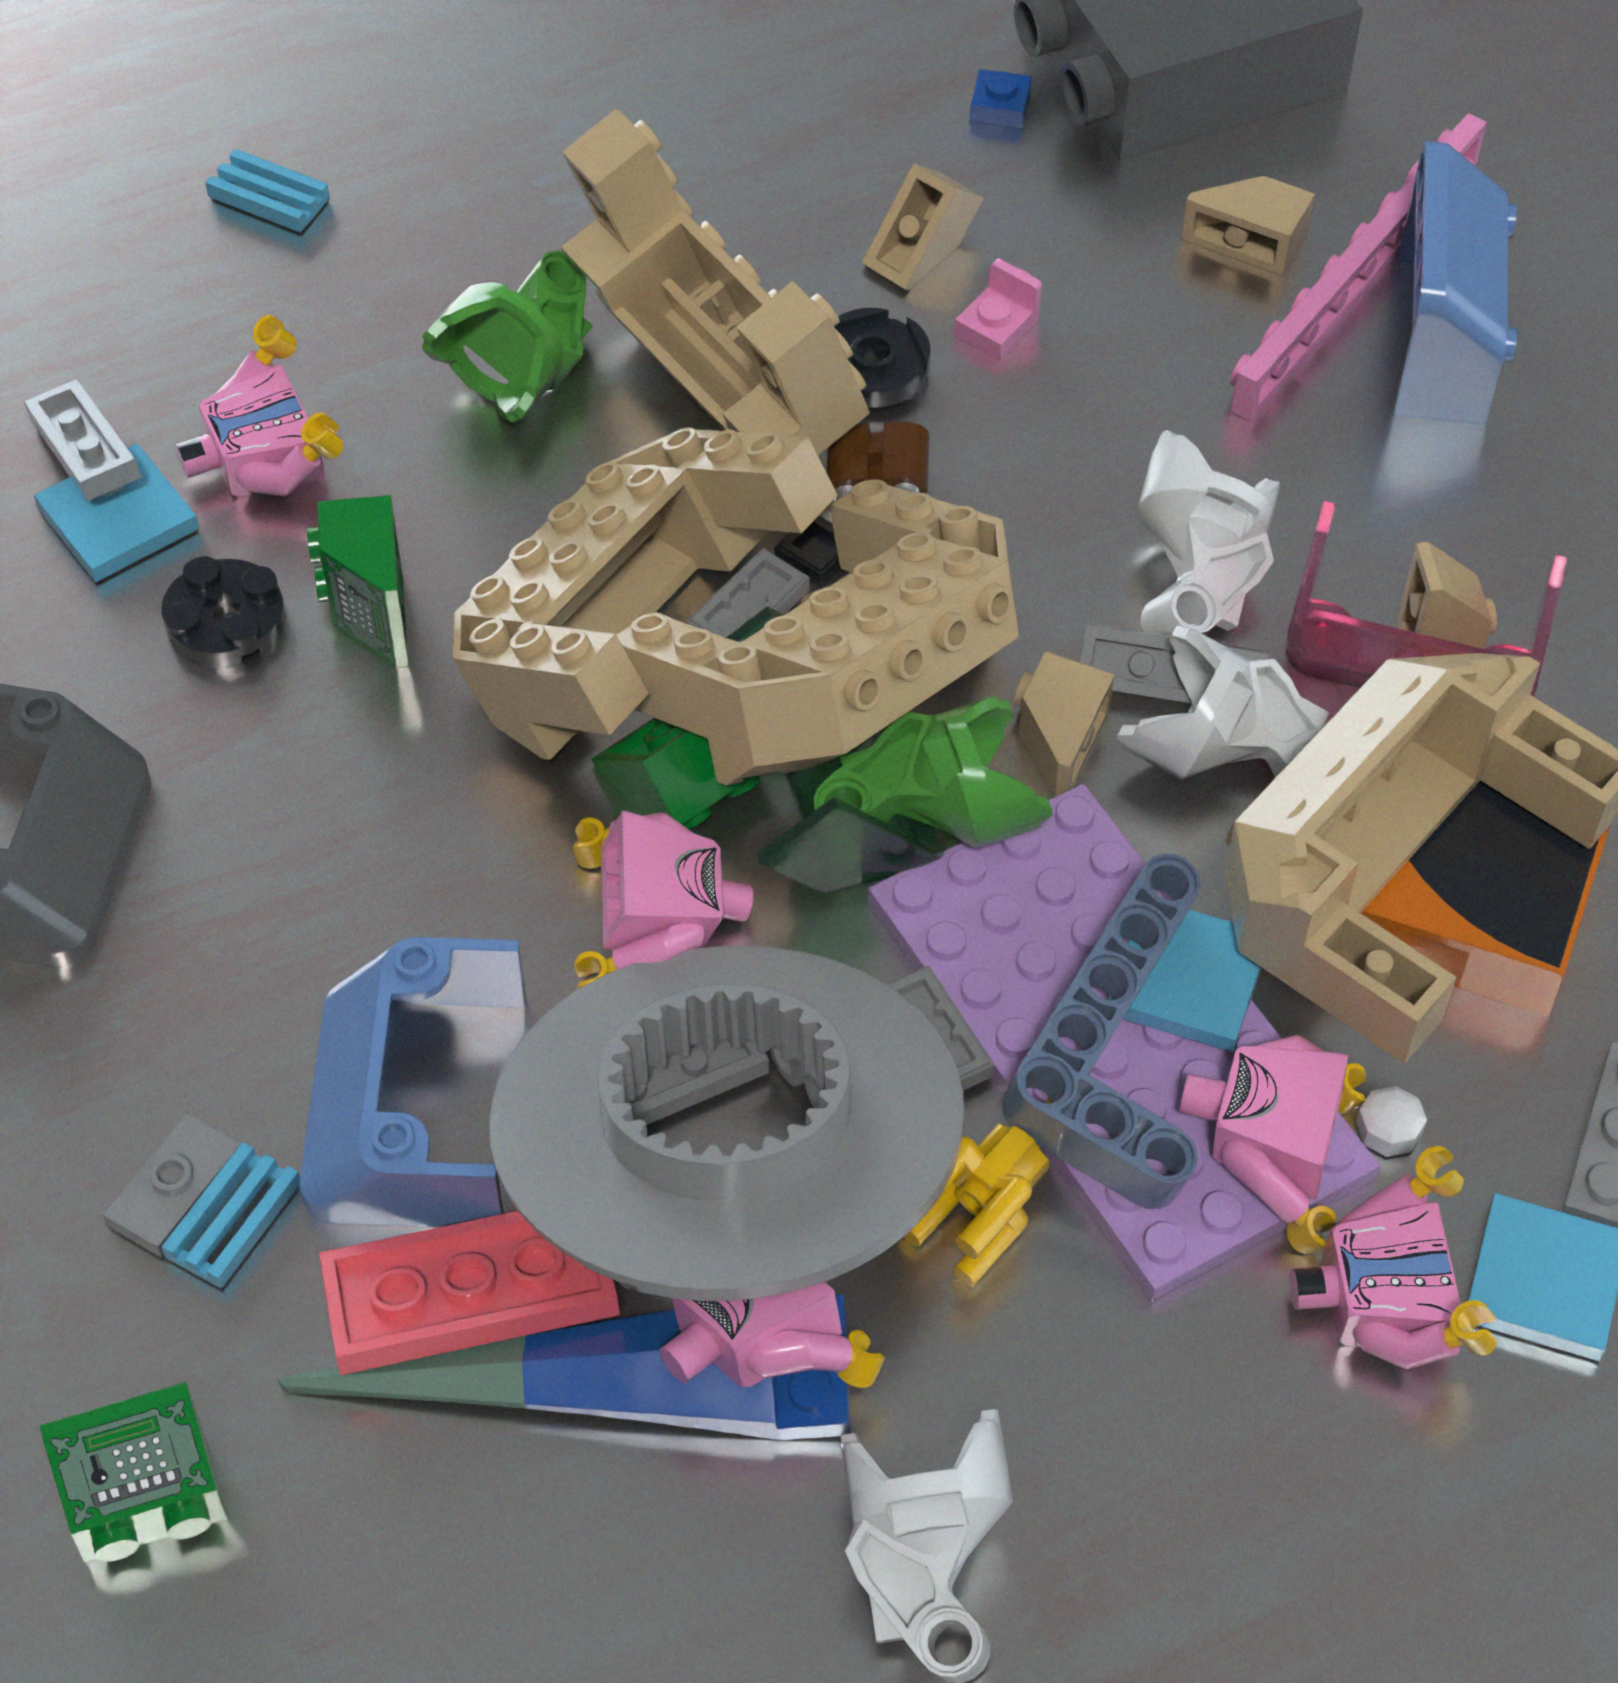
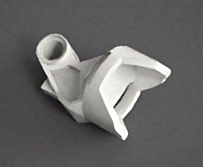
M1168 430L1162 432L1152 452L1138 509L1140 520L1159 540L1177 573L1178 579L1173 585L1145 605L1141 613V626L1144 632L1169 636L1172 635L1176 626L1188 629L1193 628L1202 634L1215 625L1229 631L1238 626L1245 594L1261 581L1274 562L1268 533L1280 482L1265 478L1253 488L1242 480L1212 471L1198 447L1185 436L1177 435ZM1206 493L1216 494L1218 496L1234 501V503L1228 505L1207 495Z
M1176 626L1169 641L1175 650L1173 659L1179 677L1192 701V705L1187 713L1143 719L1138 725H1123L1115 740L1126 751L1179 780L1190 778L1228 763L1257 758L1265 759L1268 762L1276 778L1325 726L1324 723L1330 712L1300 697L1292 679L1275 659H1248L1193 628L1188 629Z
M998 1409L981 1411L980 1422L975 1423L953 1469L918 1473L894 1479L889 1478L872 1455L863 1447L855 1433L840 1435L853 1522V1530L845 1552L857 1580L869 1594L876 1642L880 1644L905 1640L929 1671L949 1683H964L975 1679L985 1669L990 1658V1642L986 1631L954 1596L952 1585L966 1558L1013 1502ZM952 1626H962L968 1629L972 1637V1649L969 1656L962 1663L954 1666L940 1664L935 1654V1642L938 1635L944 1629Z

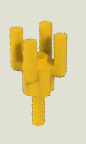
M1050 1097L1044 1103H1052ZM998 1123L979 1145L972 1138L963 1136L954 1172L943 1193L929 1212L903 1238L909 1244L920 1247L960 1202L976 1217L955 1239L957 1246L965 1255L952 1271L959 1281L973 1288L1026 1228L1028 1217L1022 1206L1031 1197L1033 1186L1049 1169V1159L1041 1152V1147L1036 1144L1035 1140L1015 1125L1008 1127Z

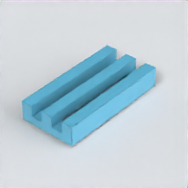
M234 149L229 155L230 164L223 162L217 168L219 177L210 176L205 182L208 197L298 232L303 231L330 198L327 183L238 149ZM234 183H236V184H238V185H241V186H244V187H246V188H249V189H251V190L257 191V192H259V194H257V193H255V192H252V191H250V190L244 189V188H242V187H239V186H237V185H234ZM279 200H280V201H283V202H285V203H288V204H290V205L296 206V207H298V208H301L302 210H299V209H296V208L291 207V206H289V205L283 204V203L279 202Z
M242 1142L163 1244L162 1250L165 1258L222 1289L299 1187V1172L289 1166H286L285 1169L278 1167L276 1159L266 1154L260 1157L255 1154L252 1146ZM250 1171V1174L247 1176V1178L244 1180V1182L240 1185V1187L237 1189V1191L234 1193V1195L231 1197V1199L227 1202V1204L224 1206V1208L221 1210V1212L218 1214V1216L215 1218V1220L211 1223V1225L208 1227V1229L205 1231V1233L202 1235V1237L198 1240V1242L195 1244V1246L192 1248V1250H191L190 1252H188V1251L190 1250V1248L193 1246V1244L196 1242V1240L199 1238V1236L203 1233V1231H204V1230L206 1229V1227L209 1225V1223L212 1221V1219L216 1216V1214H217V1213L219 1212V1210L222 1208V1206L225 1204V1202L228 1200V1198L232 1195V1193L235 1191V1189H236V1188L238 1187V1185L241 1183V1181L245 1178V1176H246V1175L248 1174V1172ZM265 1182H271L273 1184L215 1262L213 1264L206 1262L224 1236L230 1233L244 1215L243 1211Z

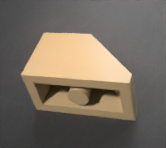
M913 163L862 264L903 289L910 290L958 248L984 197L941 172Z
M1266 176L1191 192L1186 200L1181 240L1283 276L1308 234L1315 193Z
M1416 543L1397 616V623L1407 657L1483 654L1488 636L1496 631L1497 615L1493 600L1484 597L1478 575L1431 543Z
M1045 651L1035 672L1025 671L1015 692L1013 705L1021 708L1019 735L1054 798L1072 789L1110 712L1115 675Z

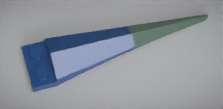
M835 1294L842 1334L839 1336L847 1338L843 1294ZM675 1310L540 1332L340 1375L338 1367L287 1375L277 1380L283 1390L296 1394L411 1399L525 1408L661 1423L780 1441L851 1434L849 1384L844 1382L836 1372L808 1370L765 1378L751 1387H739L714 1363H711L687 1383L680 1382L668 1370L659 1352L660 1348L681 1333Z

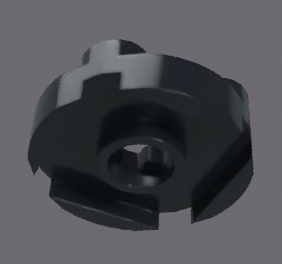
M871 307L851 310L838 316L840 322L834 328L842 335L852 349L853 355L848 361L857 369L866 383V387L861 390L867 407L895 405L907 399H915L924 392L926 378L930 369L931 347L928 336L917 322L906 317V324L899 320L889 318V310ZM874 353L876 358L885 359L878 362H869L864 360V354Z
M199 556L191 559L185 564L183 574L177 577L167 589L161 606L165 630L168 638L176 644L177 652L194 664L210 668H230L243 664L242 656L251 654L259 648L261 655L277 643L286 622L284 601L275 572L268 567L258 566L257 564L240 559L215 560L209 556ZM229 606L238 611L237 613H226L223 619H214L213 611L220 607Z

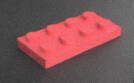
M518 1211L319 1252L335 1356L340 1375L620 1315L613 1279L585 1268L582 1263L558 1250L540 1236Z

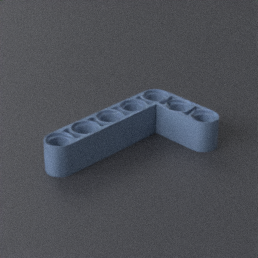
M1164 853L1152 857L1141 870L1019 1066L1002 1103L1003 1115L1010 1127L1015 1125L1022 1129L1040 1147L1136 1205L1146 1209H1161L1170 1205L1177 1198L1195 1171L1198 1162L1197 1148L1192 1139L1181 1129L1092 1077L1090 1073L1198 895L1201 886L1200 877L1194 865L1184 857ZM1154 890L1165 892L1172 900L1161 898ZM1123 938L1135 940L1143 949L1129 946ZM1091 987H1099L1106 990L1112 995L1114 1000L1099 997ZM1059 1037H1068L1075 1040L1081 1045L1083 1051H1075L1066 1047ZM1027 1088H1036L1044 1091L1050 1097L1052 1103H1042L1035 1100L1029 1095ZM1086 1124L1102 1126L1108 1131L1112 1139L1096 1137L1089 1131ZM1146 1159L1162 1162L1170 1171L1171 1176H1163L1156 1173L1150 1168Z

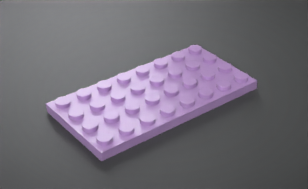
M1084 783L1048 800L1053 816L1043 822L1041 828L979 848H973L961 842L868 888L869 905L913 967L919 970L927 965L930 966L995 1065L992 1078L1004 1095L1022 1061L1146 864ZM1154 890L1161 898L1172 900L1165 892ZM1123 938L1128 944L1130 938ZM1091 987L1099 997L1108 1000L1110 993L1099 987ZM1252 999L1234 1052L1123 1019L1090 1073L1092 1077L1181 1129L1192 1139L1197 1148L1198 1162L1195 1171L1170 1205L1161 1209H1146L1136 1205L1044 1149L1152 1302L1287 1229L1288 1223L1280 1219L1255 1193L1232 1174L1224 1164L1218 1162L1213 1157L1217 1121L1180 1113L1183 1090L1189 1073L1227 1082L1237 1048L1257 1046L1282 1039ZM1059 1037L1066 1047L1075 1051H1083L1081 1045L1075 1040L1068 1037ZM1027 1088L1029 1095L1039 1102L1044 1103L1049 1098L1042 1090ZM1339 1112L1337 1113L1317 1199L1309 1198L1308 1207L1310 1209L1316 1206H1329L1375 1181L1381 1168L1380 1164ZM1086 1124L1089 1131L1096 1137L1112 1139L1108 1131L1102 1126ZM1146 1159L1150 1168L1156 1173L1163 1176H1171L1170 1171L1162 1162Z

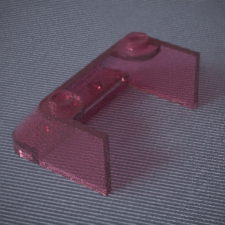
M1323 501L1285 644L1286 657L1294 669L1307 676L1361 688L1387 659L1474 653L1530 656L1540 663L1530 694L1533 697L1535 696L1568 558L1555 555L1539 603L1529 649L1507 644L1493 645L1486 649L1352 618L1341 606L1315 599L1314 594L1326 554L1336 505L1335 503Z

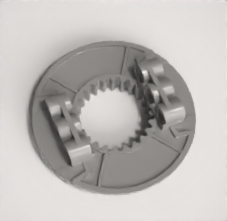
M715 946L688 949L667 961L633 963L610 972L581 987L542 1016L520 1040L509 1056L498 1078L491 1101L489 1118L490 1147L497 1175L506 1195L519 1214L540 1236L561 1252L582 1263L585 1268L619 1281L626 1289L631 1290L636 1287V1290L641 1293L673 1299L737 1301L797 1291L831 1280L860 1267L885 1252L908 1234L941 1196L954 1172L961 1150L964 1131V1100L958 1068L949 1047L939 1031L921 1010L881 980L833 959L806 952L761 946ZM719 1040H727L733 1049H740L748 1040L756 1041L759 1052L765 1053L770 1050L778 1071L788 1083L793 1086L805 1083L809 1100L814 1108H809L805 1112L806 1126L797 1124L787 1126V1140L781 1141L769 1135L763 1138L761 1150L754 1151L745 1143L737 1144L732 1155L724 1156L717 1145H710L701 1155L693 1154L691 1143L686 1141L672 1149L667 1148L665 1134L660 1132L648 1137L646 1122L642 1119L633 1121L632 1107L627 1102L633 1101L635 1098L634 1083L645 1084L649 1080L648 1066L659 1069L665 1068L667 1066L666 1055L669 1053L685 1058L690 1055L691 1045L699 1044L707 1051H712L716 1048Z

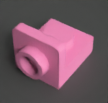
M997 258L989 266L988 287L955 319L954 335L1000 361L1039 322L1042 292L1041 281L1031 276L1027 271L1018 269Z

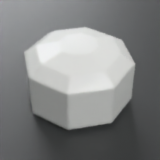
M1397 1086L1370 1092L1359 1110L1356 1125L1365 1146L1389 1157L1412 1152L1423 1134L1427 1118L1418 1097Z

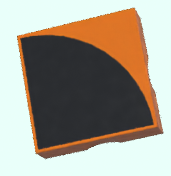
M1480 780L1361 914L1456 976L1454 984L1456 987L1549 1017L1567 969L1610 826L1595 844L1588 849Z

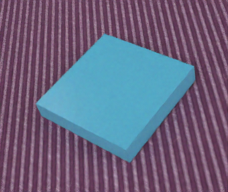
M138 443L128 447V450L135 458L142 478L124 485L118 492L86 501L69 477L34 495L38 510L95 583L199 529L196 514Z
M1189 909L1174 937L1125 1015L1124 1020L1234 1052L1262 967L1239 952L1233 922ZM1129 939V946L1143 949L1138 942ZM1111 994L1108 1000H1114Z
M1494 1193L1467 1301L1478 1300L1483 1302L1496 1316V1319L1491 1323H1483L1478 1326L1600 1361L1606 1349L1618 1292V1228Z

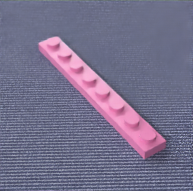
M1468 113L1452 131L1449 129L1444 130L1437 142L1450 144L1471 163L1476 165L1487 122ZM1419 160L1411 168L1402 188L1398 192L1390 191L1379 207L1377 216L1369 224L1363 222L1358 226L1344 253L1341 256L1334 254L1328 260L1319 281L1311 289L1305 287L1300 291L1286 318L1282 322L1275 320L1269 326L1263 336L1260 347L1253 355L1245 354L1237 362L1230 378V384L1234 386L1231 412L1251 421L1397 255Z

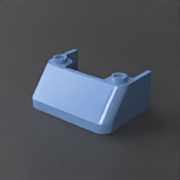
M1423 142L1399 248L1398 260L1414 262L1413 329L1394 406V416L1486 425L1503 362H1513L1517 343V328L1507 327L1508 238H1512L1514 234L1517 204L1508 203L1507 192L1448 143Z
M407 938L388 948L330 990L323 1008L299 1182L304 1205L314 1218L332 1224L442 1227L504 1214L499 1177L495 1164L429 1162L430 1142L428 1132L423 1123L410 1114L381 1112L394 1004L525 1008L526 992L519 940Z

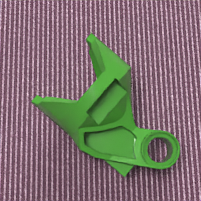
M549 251L544 254L518 288L517 292L508 289V285L494 282L471 285L456 297L422 336L424 340L422 350L431 359L449 364L451 369L467 387L488 400L494 401L501 417L509 422H515L525 417L547 390L558 388L583 356L584 344L582 340L593 327L583 317L586 298V276L576 266H573L565 254L560 251ZM466 345L510 382L508 384L499 383L482 373L467 357L463 349Z
M993 696L933 716L907 712L889 725L871 747L841 756L842 767L833 772L817 788L813 798L822 840L826 848L836 856L845 858L858 857L868 852L876 844L880 832L895 814H901L946 831L973 848H979L1041 828V824L1053 816L1048 799L1036 795L1031 786L1018 779L986 767L1005 737L1003 730L1013 718L1009 701L1000 700ZM855 814L849 818L839 819L843 815Z

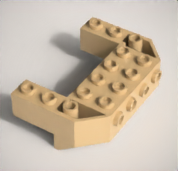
M616 108L562 151L596 218L561 247L563 253L572 265L576 266L597 287L598 292L596 295L608 311L724 431L776 432L786 435L808 436L817 455H819L870 413L861 393V390L866 387V383L857 369L848 361L853 355L852 349L842 335L834 328L840 322L837 314L820 294L816 293L810 298L794 281L789 283L780 292L772 289L767 293L759 285L761 280L758 274L743 256L738 255L732 259L724 251L727 249L726 244L711 224L705 221L699 226L691 218L693 216L691 208L683 197L672 188L678 183L675 174L667 163L656 154L662 149V145L653 131L641 120L634 125Z
M688 427L677 430L672 434L601 464L590 471L586 476V483L569 500L555 506L548 514V521L530 538L518 543L510 551V558L492 576L478 582L470 592L471 597L453 614L452 659L492 724L531 752L546 760H551L578 730L611 735L650 694L616 635L630 627L636 618L645 614L656 613L698 568L731 572L769 531L802 533L838 496L810 439L805 435H786L776 432L750 433L736 432L734 430H695Z
M866 480L856 484L850 493L829 505L840 569L852 573L827 588L815 591L810 595L809 600L783 616L769 620L763 629L740 643L711 633L707 629L697 628L655 612L636 618L630 627L616 635L650 693L634 710L708 738L716 780L724 785L743 782V778L776 771L785 774L805 770L846 754L1019 638L1015 596L1003 519L978 512L970 506H957L931 498L926 493H913L887 485L882 480Z
M1474 653L1387 659L1235 820L1225 838V844L1230 847L1224 875L1239 952L1403 1064L1408 1061L1443 1020L1456 976L1362 915V911L1480 780L1588 849L1595 844L1618 817V749L1530 695L1540 663L1530 656Z

